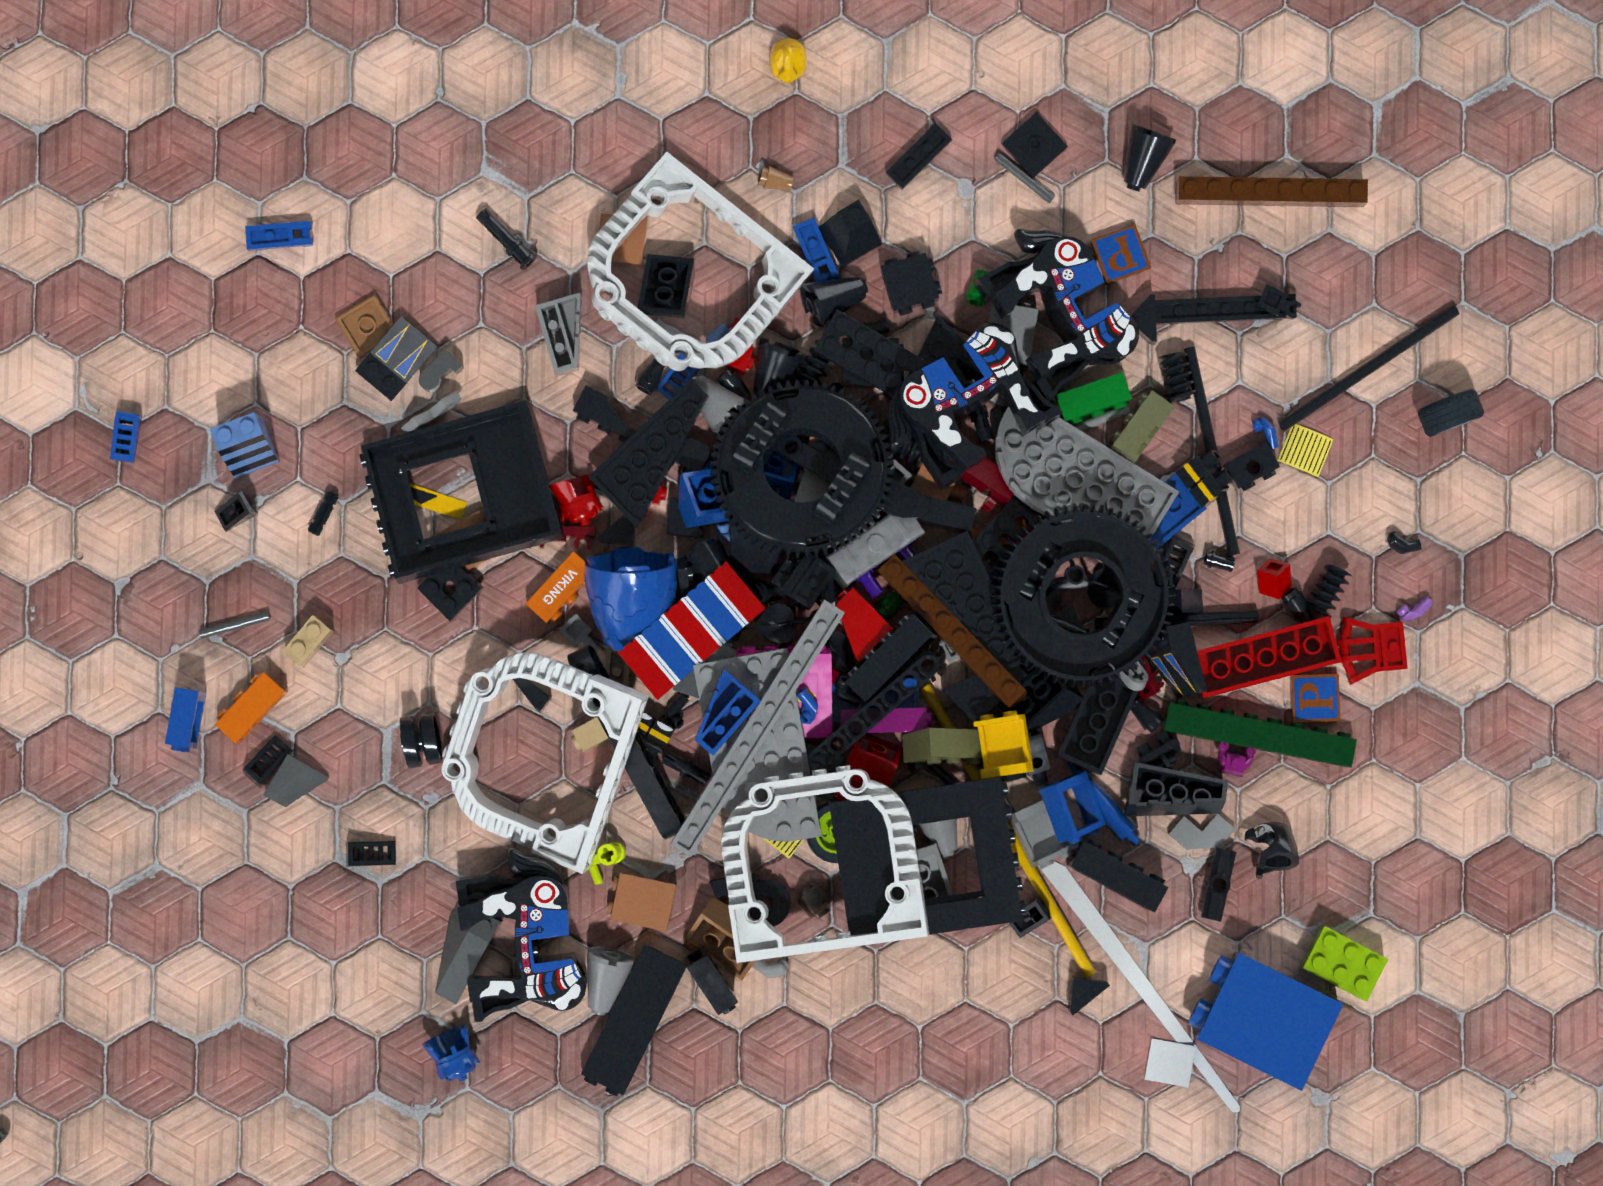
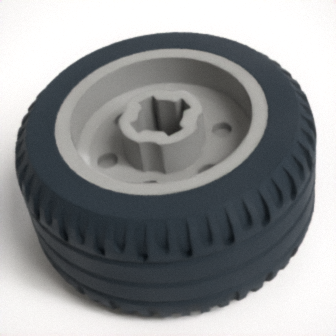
M1469 389L1420 408L1418 417L1425 434L1432 437L1483 417L1484 409L1477 392Z

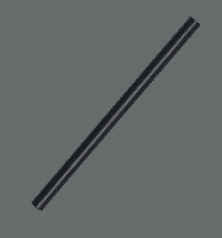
M1454 305L1450 306L1280 420L1278 422L1280 428L1285 432L1458 316L1460 314L1458 309Z
M1188 347L1184 349V352L1187 353L1185 359L1186 362L1190 363L1187 366L1188 371H1192V374L1189 375L1190 380H1194V383L1191 384L1192 389H1196L1193 395L1205 451L1208 453L1215 450L1218 453L1195 347ZM1218 462L1214 468L1219 473L1222 471L1220 462ZM1225 491L1216 498L1228 556L1240 554L1227 491Z

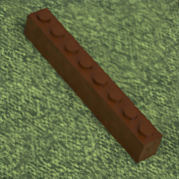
M1179 176L1176 180L1177 205L1364 207L1368 203V179Z
M895 554L877 570L888 585L1010 711L1027 695V691Z

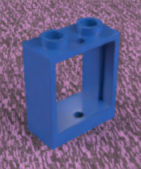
M175 687L165 744L171 745V750L189 752L190 748H197L207 693Z
M1087 771L1070 775L1039 789L1059 843L1069 841V844L1077 843L1083 840V835L1089 837L1099 833L1098 828L1106 825ZM1070 788L1073 789L1086 825L1077 830L1063 792Z

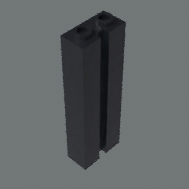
M647 944L643 946L581 1072V1075L585 1076L584 1081L594 1086H597L599 1083L606 1087V1092L617 1097L619 1093L625 1094L687 968L685 963Z

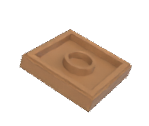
M375 294L334 318L359 359L368 355L394 325Z

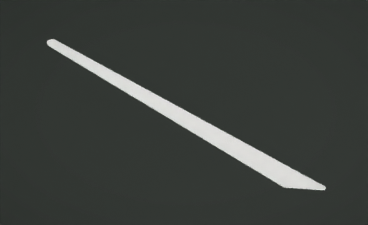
M1053 861V864L1041 869L1176 1042L1196 1047L1193 1063L1232 1112H1239L1240 1105L1068 869Z

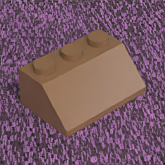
M713 896L683 941L696 950L704 946L715 963L742 981L756 960L737 963L729 907Z

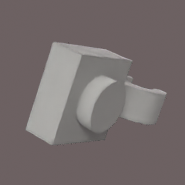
M577 614L559 629L575 647L582 643L584 646L591 645L596 652L600 649L588 637L593 631Z

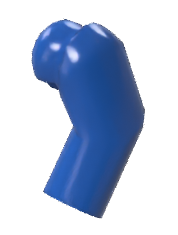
M803 687L796 693V696L803 703L800 716L801 722L808 725L816 718L818 703L806 688Z

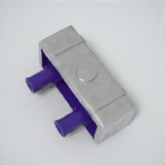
M887 514L886 517L878 521L874 526L868 528L867 533L862 532L860 539L857 537L853 538L854 542L852 545L847 542L845 549L839 546L836 553L832 552L826 556L824 562L836 569L833 577L842 590H845L856 581H861L873 599L884 591L872 574L873 570L888 561L894 554L899 555L902 560L916 555L911 546L921 539L925 532L916 519H901Z

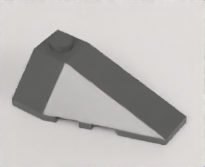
M458 905L449 919L435 992L456 1005L468 985V975L474 974L503 922L497 917L487 918L476 923L467 931H460Z

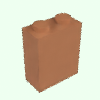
M620 873L619 877L614 878L612 891H616L615 900H610L607 914L611 915L610 920L667 931L677 884Z

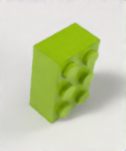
M1320 925L1299 967L1367 1002L1389 959L1326 926Z

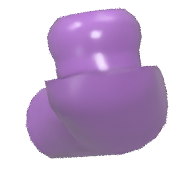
M1425 596L1411 609L1406 604L1402 605L1397 610V614L1401 616V620L1409 621L1421 617L1433 605V602Z

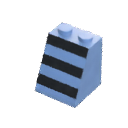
M255 412L210 429L217 450L235 479L279 462L264 419Z

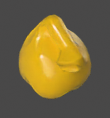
M792 38L778 40L770 51V70L775 78L785 83H791L802 77L807 69V54L804 46Z

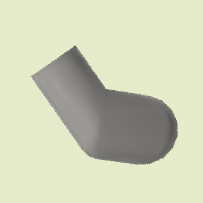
M779 959L777 963L768 964L763 960H756L752 967L767 978H775L785 975L789 964L784 959Z

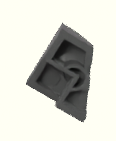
M287 754L263 795L287 807L320 784L325 783L329 777Z

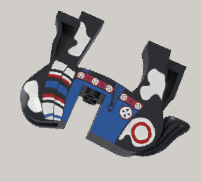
M1017 229L1014 231V238L1021 251L1037 254L1025 260L1008 262L981 276L973 284L984 304L991 301L1001 319L1007 317L1014 310L1021 298L1031 293L1040 292L1046 313L1064 344L1031 355L1025 362L1036 380L1033 385L1047 401L1051 402L1058 390L1072 381L1086 366L1112 365L1126 358V356L1134 351L1138 344L1139 329L1136 321L1118 303L1087 319L1083 318V310L1075 302L1094 293L1105 282L1085 243L1077 238L1064 236L1054 231Z
M997 323L981 324L963 345L957 359L971 378V381L964 385L965 389L945 359L941 358L910 374L890 401L887 414L890 432L889 449L896 451L914 438L922 463L941 491L961 479L964 472L984 461L987 456L982 448L974 445L962 435L956 425V419L977 410L996 394L1007 402L1023 436L1036 428L1041 430L1059 419L1062 414L1059 406L1047 401L1039 390L1020 374L1016 338L1003 325ZM949 457H951L952 460H953L958 466H956L955 464H953V463L950 461Z
M515 848L508 850V860L511 872L517 877L491 873L456 879L460 931H467L476 923L492 917H506L516 920L515 951L521 975H468L470 1003H472L475 1023L482 1022L494 1012L509 1010L529 1000L554 1010H569L582 1001L586 992V973L574 952L539 957L538 939L570 934L571 922L568 888L552 865L542 859L526 855ZM473 898H480V899H478V900H474V901L468 902L469 900H471V899H473Z

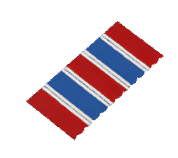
M725 561L723 566L718 567L714 571V574L707 576L704 582L697 585L696 589L691 590L686 597L681 598L678 604L673 605L669 609V612L662 614L659 620H655L651 624V627L644 629L641 635L636 636L632 643H628L623 650L617 653L658 700L693 671V665L701 664L766 608Z

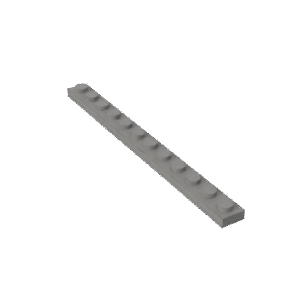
M823 600L670 845L689 857L693 855L843 617L844 611Z

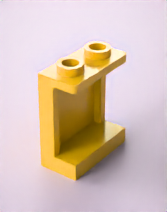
M1017 710L1003 712V717L994 718V714L980 716V721L973 722L974 727H978L984 769H980L981 779L1034 771L1025 714L1017 715Z

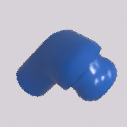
M1264 417L1254 419L1252 421L1253 430L1256 432L1263 431L1266 442L1271 449L1279 447L1275 427Z

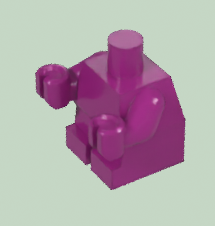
M1220 742L1217 757L1220 762L1218 773L1243 777L1244 770H1247L1253 763L1256 753L1255 748H1246V754L1239 752L1233 754L1234 751L1227 750L1229 748L1228 743L1223 744L1224 742Z

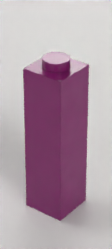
M895 708L867 733H906L927 729V727H932V714L927 713V708ZM860 709L841 710V726ZM867 709L866 712L868 718L872 720L879 718L881 714L880 709ZM856 721L852 722L848 730L851 734H860L862 732V725Z

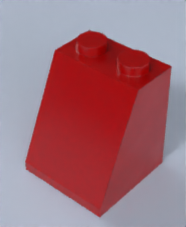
M852 588L850 591L847 589L843 590L836 597L838 601L836 607L845 612L840 621L854 659L859 664L865 655L875 648L888 632L892 631L893 628Z
M866 733L854 743L846 766L850 765L851 770L862 769L868 773L870 780L889 787L898 766L903 747ZM853 775L851 784L855 788H860L863 785V778L860 775ZM835 792L834 797L839 800L847 799L840 792Z

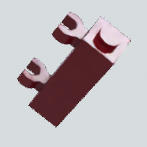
M949 457L950 461H951L953 464H955L956 466H958V465L952 460V458ZM987 458L964 472L961 477L962 480L988 496L981 506V509L987 513L995 507L996 503L1004 506L1014 494L1005 483L998 466Z

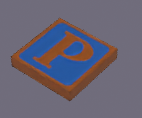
M1135 224L1090 241L1106 285L1151 269Z
M1339 674L1290 676L1292 722L1340 721Z

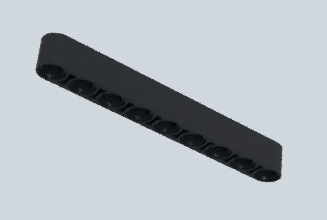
M591 645L568 654L567 659L570 666L593 676L598 674L610 679L599 656ZM593 697V704L600 708V701ZM597 716L611 744L613 745L614 749H616L618 740L609 737V734L604 723L602 722L600 717ZM637 730L624 768L660 835L666 840L677 834L685 821V817Z

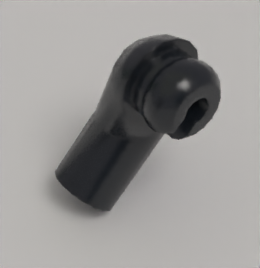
M1392 531L1387 535L1388 545L1399 554L1422 550L1419 539L1406 541L1396 531Z
M681 693L666 709L668 724L675 729L683 726L684 720L681 709L689 702Z

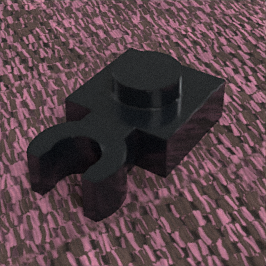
M1266 284L1256 307L1275 316H1278L1280 311H1283L1288 319L1294 320L1296 315L1290 312V307L1300 308L1302 304L1295 300L1286 301L1288 293Z

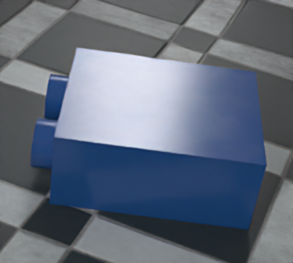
M1235 952L1232 959L1220 955L1208 980L1218 985L1212 1001L1209 1003L1199 998L1188 1020L1189 1025L1198 1029L1194 1038L1302 1091L1344 1004L1239 952Z

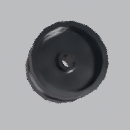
M434 712L420 715V729L413 716L400 718L401 745L408 768L422 767L423 751L429 765L443 763L440 733Z

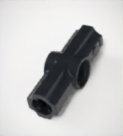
M1216 847L1210 876L1207 880V890L1201 913L1202 918L1222 921L1237 852ZM1216 878H1221L1224 881V888L1221 891H1215L1213 888V881Z

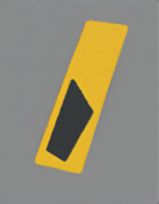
M409 483L415 505L459 520L462 519L467 502Z

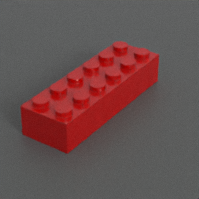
M1330 616L1198 650L1197 653L1207 688L1206 692L1199 693V695L1203 699L1342 662Z

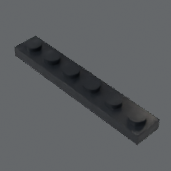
M1288 294L1286 301H1296V294ZM1261 295L1155 300L1156 325L1288 318L1283 311H1280L1279 315L1275 316L1256 307ZM1291 306L1290 312L1295 314L1297 318L1296 307Z

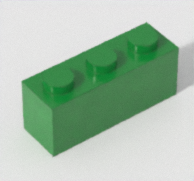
M1121 372L1056 394L1054 399L1056 405L1062 410L1061 419L1067 423L1069 422L1071 425L1083 422L1082 417L1091 415L1092 418L1106 414V409L1114 407L1116 411L1127 407V402H1130L1132 397L1124 374Z

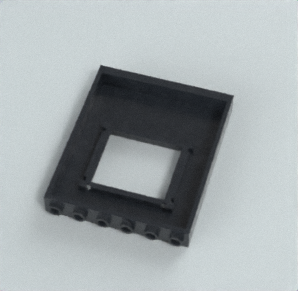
M526 400L361 446L363 451L362 454H359L363 468L367 467L369 474L365 476L366 484L369 490H373L374 497L371 498L374 512L378 511L380 517L379 520H376L380 534L384 533L386 541L382 542L385 556H390L391 560L388 570L391 579L395 578L398 584L564 538ZM469 454L487 522L424 539L406 471Z
M1001 776L895 792L906 805L911 816L912 825L970 817L981 891L924 899L929 935L1023 921V915L1027 914L1025 900L1020 901L1019 891H1023L1021 876L1017 877L1015 867H1020L1018 853H1013L1011 844L1016 843L1014 829H1009L1008 820L1012 819L1010 805H1005L1004 796L1009 795L1007 781H1002ZM846 799L830 802L829 806L848 930L851 935L878 932L877 923L882 919L890 905L886 900L885 890L894 881L888 830L883 815L869 800L851 801ZM893 887L892 896L895 899H903L904 890L901 887Z

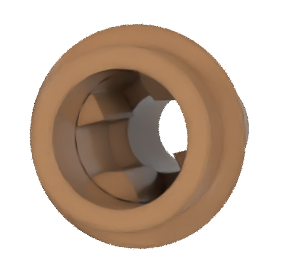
M768 166V168L762 167L758 185L763 186V189L791 190L794 177L771 166Z

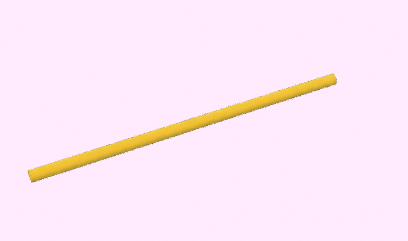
M928 684L921 688L920 691L941 728L956 729L932 686ZM962 762L971 780L981 779V773L977 765H966V762ZM1008 820L1009 829H1013V827L1011 826V824H1010V822H1009V820ZM1015 833L1016 843H1011L1013 853H1018L1021 867L1047 912L1052 917V921L1085 978L1094 975L1096 972L1036 867H1031Z

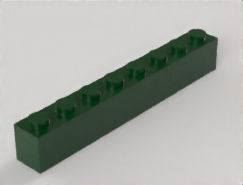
M1174 699V703H1167L1162 731L1215 742H1224L1245 748L1251 747L1250 749L1255 748L1256 750L1347 768L1352 767L1357 739L1351 738L1350 733L1337 731V735L1327 734L1328 729L1314 727L1313 731L1304 729V724L1291 722L1290 726L1281 725V720L1267 717L1266 722L1257 720L1258 715L1244 713V716L1241 717L1234 715L1235 711L1221 708L1220 712L1211 711L1212 706L1197 704V708L1188 706L1187 701Z

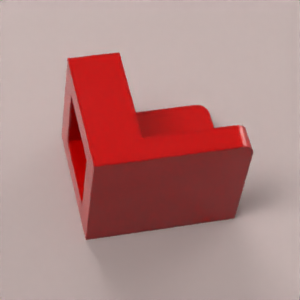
M1270 558L1257 570L1260 594L1280 599L1291 589L1290 564Z

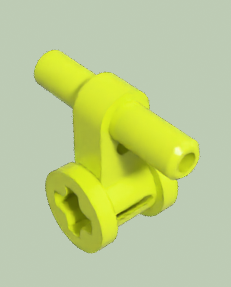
M612 842L600 846L597 854L594 855L589 871L595 885L603 883L598 864L612 865L624 860L626 850L621 843Z

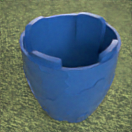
M619 547L613 549L611 553L587 557L584 573L586 592L595 624L599 628L606 646L616 651L623 650L628 643L633 642L636 636L641 635L644 629L651 627L655 620H659L662 614L669 612V609L674 605L677 588V560L674 558L673 553L645 552L641 547Z

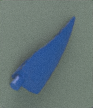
M1067 762L1073 774L1084 772L1079 766ZM1088 775L1106 825L1120 842L1127 838L1135 846L1141 841L1134 832L1138 826L1130 816H1124L1125 811Z

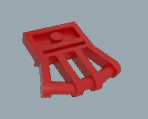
M1343 617V628L1340 638L1337 640V645L1340 646L1342 662L1340 663H1342L1349 677L1348 682L1350 685L1375 672L1408 669L1403 622L1369 624ZM1353 626L1372 632V637L1349 639ZM1373 643L1374 654L1350 656L1349 645ZM1355 661H1375V666L1360 674H1357L1352 664Z

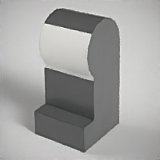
M445 349L419 375V384L425 391L435 392L439 389L441 381L451 371L458 375L464 368Z

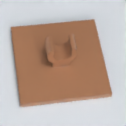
M601 213L599 230L612 217V214ZM644 218L618 247L612 256L611 262L642 265L647 218Z

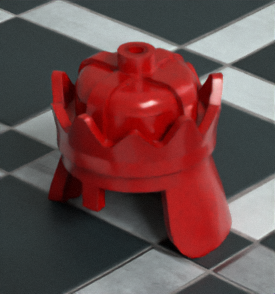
M591 474L549 485L560 502L562 522L568 518L572 524L580 522L581 526L591 524L589 519L597 517L598 512L604 508L596 491L594 492V482L589 478Z

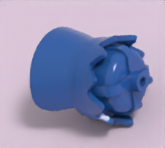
M467 1024L438 1034L421 1044L434 1059L440 1080L445 1078L451 1081L458 1078L459 1082L468 1078L466 1073L475 1069V1061L480 1063L473 1048L470 1047Z

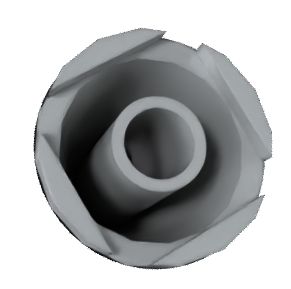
M703 375L699 377L694 376L691 379L709 396L700 413L713 433L723 436L720 432V427L728 428L725 425V419L733 420L730 412L738 414L737 405L745 407L744 398Z
M957 819L919 824L929 844H937L941 857L954 854V850L958 848Z
M602 946L590 947L588 949V1007L592 1009V1013L606 1015V1013L612 1011L634 964L631 954L613 948V952L605 951V947Z

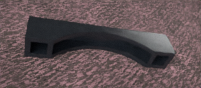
M585 385L573 409V412L577 414L576 419L586 424H589L591 421L598 425V430L608 435L610 432L619 435L618 440L623 443L627 441L636 431L617 415L607 395ZM692 438L686 439L674 463L683 467L681 470L683 473L703 470L713 449Z

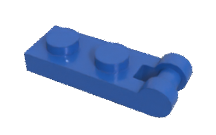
M815 218L793 226L807 263L814 268L812 274L815 282L840 279ZM827 265L829 271L820 274L818 268Z
M301 221L245 226L247 250L313 246V238L310 236L312 222ZM300 230L301 238H294V231Z

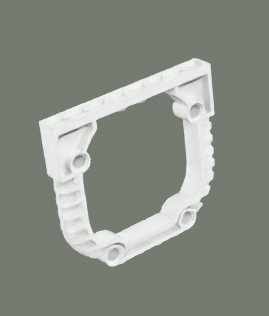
M668 152L661 157L633 189L626 201L599 230L591 243L587 258L589 279L595 290L592 296V303L599 311L600 316L617 325L618 330L622 334L631 336L636 340L637 345L641 349L651 352L660 364L667 365L675 371L685 370L688 365L699 369L719 368L740 358L771 321L783 310L802 287L801 285L809 279L814 270L812 266ZM693 197H696L715 212L719 220L727 222L734 227L738 235L745 236L766 253L762 260L764 276L759 279L753 292L756 302L728 334L718 341L707 344H700L688 335H670L625 299L626 291L624 285L611 273V259L615 251L647 215L659 217L664 214L667 205L689 203ZM651 199H657L661 202V204L656 205L651 201ZM762 287L770 288L772 293L764 292ZM605 293L609 295L611 299L604 300L601 298L600 294ZM674 353H682L685 359H678Z
M533 652L509 655L498 661L491 668H484L475 673L471 680L467 681L464 687V693H466L464 701L459 704L457 709V715H459L457 722L453 724L449 735L452 737L450 744L443 751L442 757L445 759L442 765V774L445 779L451 781L452 792L456 796L459 807L469 817L470 821L484 830L532 849L531 853L583 874L591 867L649 695L596 674L593 676L546 655ZM483 676L488 679L489 686L484 685L482 682ZM523 678L533 680L581 700L583 711L592 717L599 716L607 729L609 737L618 740L611 763L608 762L603 773L606 776L604 784H601L597 790L596 797L598 801L591 820L587 818L579 823L566 826L562 820L554 818L542 824L497 805L485 797L476 784L475 780L479 764L473 750L489 701L504 692L510 679ZM593 697L600 701V708L593 704ZM454 763L460 767V773L454 769ZM549 828L556 832V837L551 836Z
M850 765L836 767V772L827 773L826 769L813 770L812 775L804 777L802 772L788 774L789 779L779 780V776L765 777V782L754 785L749 791V798L741 802L728 817L722 833L721 848L737 963L929 936L911 816L902 799L886 785L870 780L866 771L862 769L851 770ZM853 775H860L863 778L862 787L855 788L851 784ZM759 788L765 789L768 793V798L765 802L757 799L756 792ZM840 792L851 801H871L882 813L888 830L894 871V881L885 890V897L890 905L882 919L877 923L878 932L851 935L850 931L836 933V938L827 939L826 935H818L812 937L813 941L786 944L784 935L766 920L769 913L767 905L755 899L747 849L748 831L754 818L758 815L774 811L780 805L781 800ZM893 887H901L904 890L903 899H895L892 896ZM751 907L760 909V919H753L750 916Z

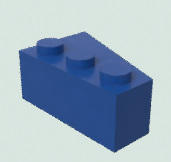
M724 667L695 736V741L713 756L761 701L760 697Z

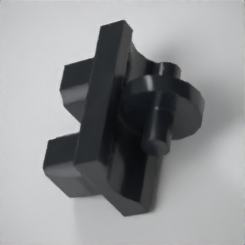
M1167 731L1162 732L1156 737L1160 745L1159 748L1152 750L1148 742L1137 747L1140 763L1172 769L1171 764L1178 761L1175 754L1181 751L1178 739H1173Z

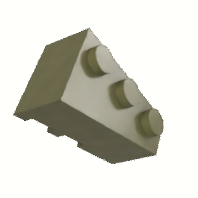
M1153 390L1149 394L1144 392L1136 403L1140 406L1135 414L1132 412L1128 414L1123 421V424L1126 425L1121 433L1116 431L1109 441L1112 444L1111 450L1132 463L1138 460L1143 450L1175 408L1174 405Z
M927 728L902 735L904 763L940 764L941 762H947V765L961 764V762H966V765H980V761L983 760L979 732L975 729Z

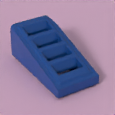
M680 353L677 358L683 360L685 356ZM687 367L683 370L688 374L685 377L678 371L670 368L656 391L670 400L675 393L666 388L665 385L668 383L679 391L691 378L697 375L700 369L694 367L690 369ZM674 376L678 380L683 382L682 385L680 386L678 383L673 381L671 377Z
M116 411L110 455L111 460L134 463L142 416ZM122 421H131L133 426L122 425ZM121 430L132 431L131 436L120 433ZM119 439L131 441V444H119ZM118 449L130 450V453L127 455L117 453Z

